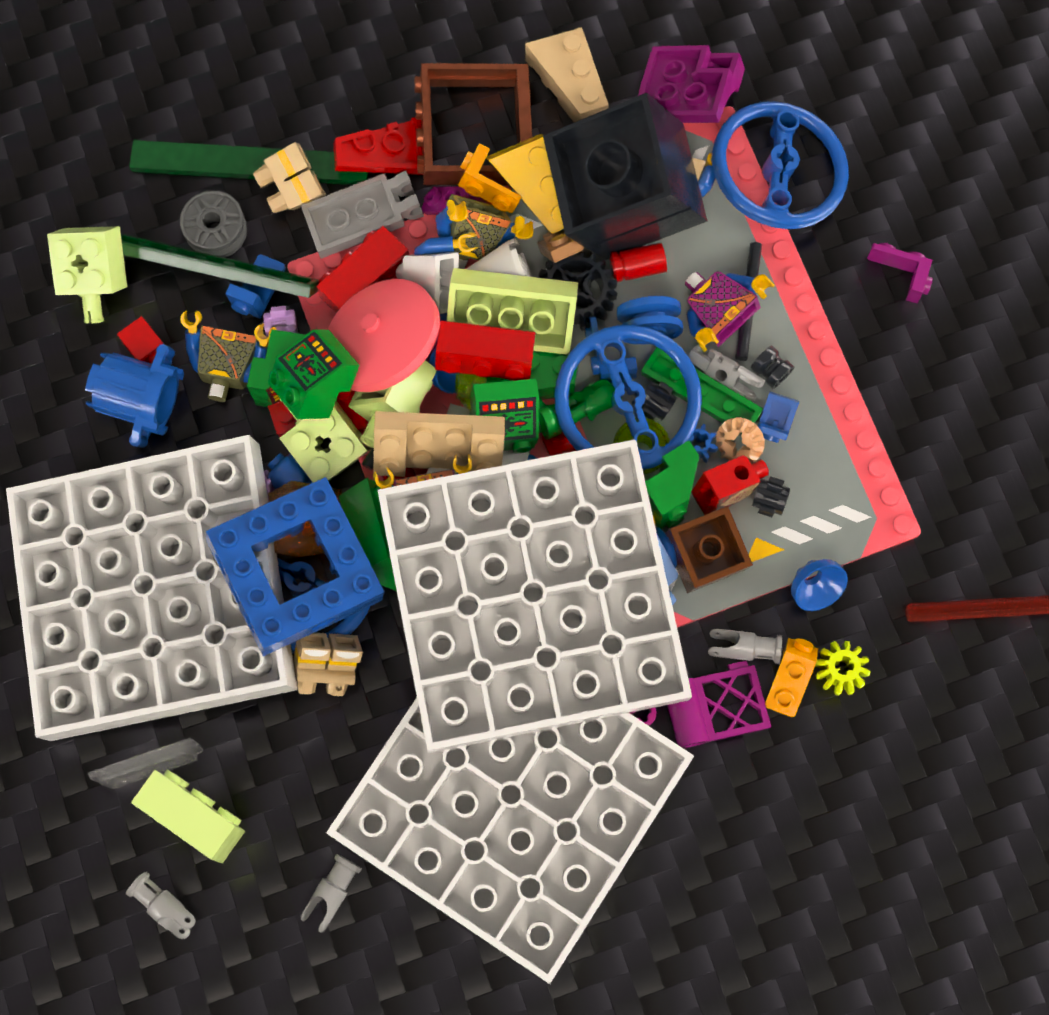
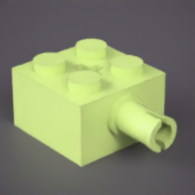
M120 226L63 228L48 233L55 295L78 294V296L82 297L84 323H90V321L91 323L103 322L104 317L100 295L112 294L127 287Z
M425 360L415 372L394 386L375 392L356 391L349 407L369 422L363 435L360 437V441L374 448L375 411L419 413L420 405L426 393L432 387V380L437 370Z
M337 401L330 418L297 420L293 415L297 421L295 423L296 426L279 438L313 483L325 477L328 482L372 449L360 441L361 432L355 427ZM329 437L332 441L329 444L330 449H323L321 447L323 443L321 438Z

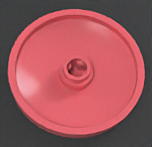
M405 279L381 281L364 288L351 297L339 309L327 329L330 330L360 365L351 390L358 392L380 391L398 384L415 372L426 360L436 343L440 329V314L437 304L430 294L421 285Z

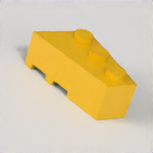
M543 134L536 135L486 157L514 192L521 195V200L546 230L553 234L564 229Z

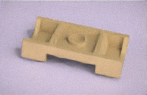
M375 411L373 473L376 472L378 476H389L386 469L388 467L394 476L405 477L406 468L454 469L453 457L455 454H457V464L460 466L468 464V454L472 457V468L469 472L502 466L505 417Z

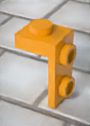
M479 143L474 153L467 152L460 166L465 171L458 186L463 188L468 194L481 197L492 203L498 210L513 213L522 197L479 174L490 148Z
M788 638L780 666L765 701L766 708L790 717L796 715L817 662L818 648H815L811 642L801 638L796 640Z

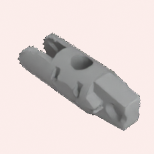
M696 345L688 356L692 363L700 368L699 371L753 403L757 396L756 393L738 381L742 379L757 388L763 387L765 383L764 378L744 366H740L737 362L713 348L710 351L703 352L701 347Z

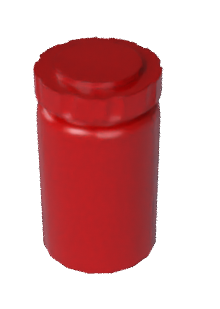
M662 243L623 250L619 254L617 252L610 253V267L613 270V278L619 283L623 282V279L632 280L667 272V261Z

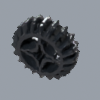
M583 250L579 252L578 256L571 255L556 263L548 260L545 264L547 270L541 269L538 276L545 279L578 282V288H582V292L578 293L577 291L576 306L583 309H575L574 324H579L582 331L585 330L586 323L589 322L590 317H596V320L599 318L603 321L607 319L608 314L606 311H613L614 303L612 301L617 299L618 294L614 290L617 288V281L611 279L613 277V270L605 269V260L596 263L595 253L591 254L589 258L584 257L585 253ZM570 272H580L581 274L576 275ZM594 280L601 290V296L598 300L593 298V293L590 291Z

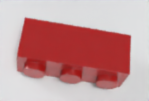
M384 226L380 227L377 231L373 230L368 233L362 242L363 244L358 249L349 251L333 272L328 271L320 278L316 286L319 296L335 313L351 297L364 288L392 279L396 275L397 267L403 263L404 256L409 255V250Z
M441 321L436 348L435 370L447 373L472 374L479 377L504 378L511 381L530 379L536 332Z

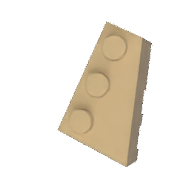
M582 28L525 43V61L539 74L543 84L550 88L557 97L558 103L574 123L609 108Z

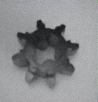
M653 381L648 385L645 390V402L642 405L645 417L651 421L655 417L660 421L666 417L678 398L672 394L673 388L662 381L659 385Z
M771 476L769 480H760L752 504L753 507L759 508V514L771 518L774 513L782 515L790 493V488L783 486L784 480Z

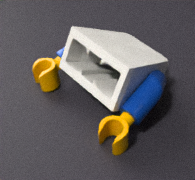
M475 233L463 234L458 239H453V236L429 238L414 249V254L405 255L403 263L396 269V277L398 279L413 281L421 285L430 294L439 309L440 322L447 321L453 268H459V253L454 252V249L459 248L460 251L465 253L476 250L478 247L470 248L466 245V238L477 236Z

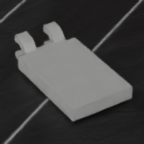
M407 171L399 173L387 180L384 173L301 206L321 259L362 243L368 233L373 230L377 231L382 226L391 232L405 226L404 218L414 220L424 216L417 196L414 194ZM399 196H400V197L409 196V197L405 198L403 201L400 202Z

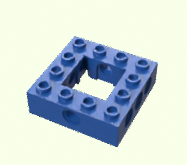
M326 477L206 531V542L263 657L382 601L384 590ZM309 521L316 535L315 542L317 546H322L330 562L329 570L331 574H336L337 578L279 605L254 552L263 551L268 548V544L288 535H291V537L298 535L304 529L305 522Z

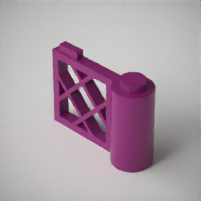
M746 660L728 664V671L688 678L692 698L688 701L667 705L678 746L685 749L707 742L771 728L755 665L748 666ZM748 674L751 689L747 696L732 688L731 685L736 677ZM729 678H730L728 684H726V683H724L723 681H721V680L729 679ZM713 682L724 689L716 703L705 696L702 684ZM727 692L743 701L736 715L720 706ZM752 695H754L755 701L750 699ZM747 704L758 710L761 723L750 725L739 718ZM708 705L713 708L710 713H709ZM716 711L732 720L726 731L714 732L712 718ZM736 723L742 726L740 728L733 729Z

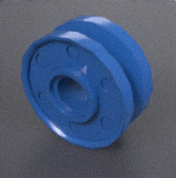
M668 296L641 297L622 303L616 309L617 320L622 325L648 327L663 333L671 339L677 338L683 333V322L676 318L681 313V304L675 298ZM624 339V340H623V342L629 343V344H637V345H647V344H649V343H647V342L640 341V340H633V339Z

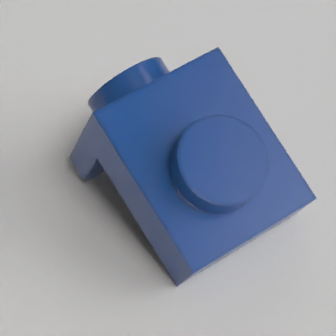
M769 392L758 424L764 439L779 443L780 439L787 440L799 405L798 400Z

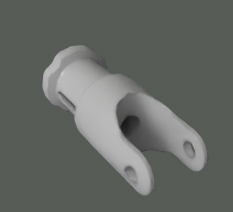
M712 629L710 631L712 638L728 640L735 644L728 648L711 647L708 649V654L711 656L752 661L754 658L773 660L776 664H780L782 636L777 635L776 638L756 636L753 632Z
M336 854L334 858L336 862L326 879L322 878L301 915V920L305 921L317 903L324 899L327 903V913L319 926L318 931L320 933L327 928L348 894L346 889L354 875L362 870L361 867L339 854Z
M143 872L127 889L126 895L129 897L134 896L147 908L146 913L165 929L171 931L179 939L187 938L190 934V928L195 924L194 916L168 890L163 891L150 880L148 872ZM188 918L190 922L186 923L184 919ZM182 929L185 933L181 934L179 930Z

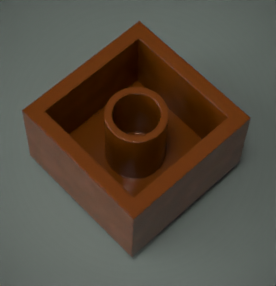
M728 506L673 527L665 533L674 547L677 558L676 568L687 594L745 571L753 565Z

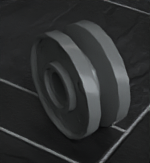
M205 191L197 194L186 203L181 212L180 227L189 247L193 251L226 258L239 250L247 237V222L239 203L231 195L224 192ZM220 222L217 227L208 228L210 224Z

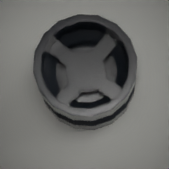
M772 345L764 350L751 365V368L757 374H762L766 378V383L772 389L779 386L795 368L788 360L781 359L779 351Z

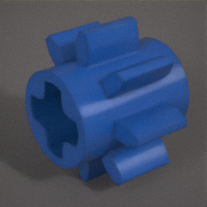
M703 424L701 429H695L689 441L691 444H693L695 439L698 443L704 442L703 449L699 445L694 446L700 456L699 459H703L707 463L709 461L708 451L712 453L717 451L718 446L711 444L717 434L716 432L709 434L705 430L706 425Z

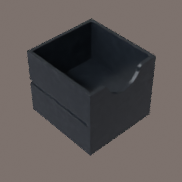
M648 93L543 135L565 235L603 259H610V253L617 252L619 254L623 250L642 247L708 221L684 124L668 110H665Z

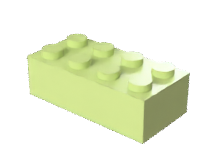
M453 268L449 288L447 321L536 332L533 351L569 355L578 282Z

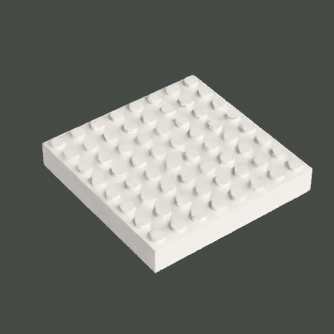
M250 435L6 488L33 719L37 738L54 741L297 690L291 644L264 657L262 656L206 542L207 530L269 503L260 444ZM275 542L268 544L267 549L254 552L279 605L284 603L276 547Z
M636 439L378 490L425 741L429 753L684 702L692 698Z
M416 698L326 833L550 984L694 755L629 713L429 753L427 751L418 699Z

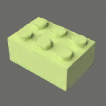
M168 769L164 774L154 770L131 803L211 860L223 864L245 833V830L238 826L242 820L222 807H219L216 811L212 808L215 801L195 788L189 792L186 789L189 783Z

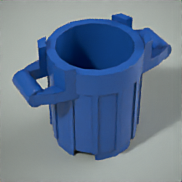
M165 344L157 347V353L152 364L114 352L111 354L101 353L100 356L105 358L101 365L93 364L88 375L85 391L92 393V402L86 401V405L95 409V412L134 423L129 442L135 447H146L151 432L159 435L166 434L168 426L165 425L171 416L176 402L179 380H183L184 377L182 369L171 366L175 351Z

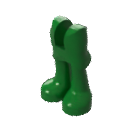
M601 379L592 382L582 390L573 392L569 396V408L574 423H577L586 416L590 421H593L598 414L613 408L611 397L615 389L608 380ZM539 397V433H542L545 440H550L563 431L559 425L555 404L546 405Z

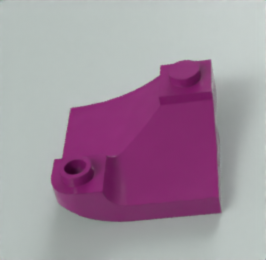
M708 45L653 46L638 96L648 93L682 123H719L730 95L733 92H739L745 67L740 53H711Z

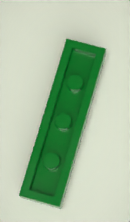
M656 347L641 370V375L658 385L661 381L673 388L672 394L687 402V389L678 366L664 351ZM696 369L701 385V411L721 423L731 418L741 417L756 424L764 410L762 407Z

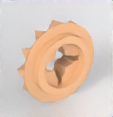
M736 417L726 420L719 427L716 433V446H718L721 452V458H726L730 461L745 455L750 463H752L762 455L765 446L764 436L760 428L752 421ZM742 433V443L746 446H742L739 451H736V443L732 440H735Z

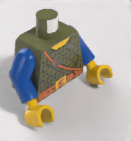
M451 194L447 201V207L435 218L438 237L453 236V239H458L466 233L472 232L477 234L475 237L466 238V245L470 248L478 247L476 250L465 253L460 251L459 248L454 249V252L459 253L460 269H465L469 258L480 260L508 240L513 238L529 239L533 236L532 221L525 224L524 218L517 216L515 223H511L512 221L505 211L498 210L493 205Z
M186 310L181 315L180 320L182 325L188 328L185 331L186 351L192 368L198 373L203 382L211 384L208 398L218 402H225L229 387L245 389L253 357L266 358L271 329H277L275 327L270 328L268 337L263 333L264 323L255 328L254 335L203 325L201 330H199L197 325L202 320V314L196 311V322L193 323L187 319Z

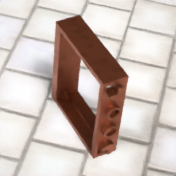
M421 63L420 76H415V93H420L421 102H416V120H421L422 128H417L416 141L417 147H422L423 155H418L417 169L418 174H423L424 185H458L465 171L460 168L461 165H433L430 87H514L517 144L532 138L528 64ZM482 165L479 174L500 185H508L492 165Z

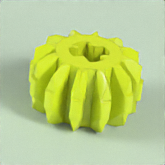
M834 641L830 644L831 651L825 648L820 651L823 659H817L815 666L824 670L818 672L815 676L816 679L826 678L828 680L824 683L823 689L827 690L833 684L835 685V695L839 696L842 693L843 687L846 693L851 695L855 692L854 685L858 688H862L865 685L861 677H868L870 670L861 666L867 664L869 659L868 657L858 658L857 655L861 652V647H856L852 652L850 651L849 641H845L841 649L839 644ZM840 662L846 664L844 668H849L844 675L838 673L840 668H835Z

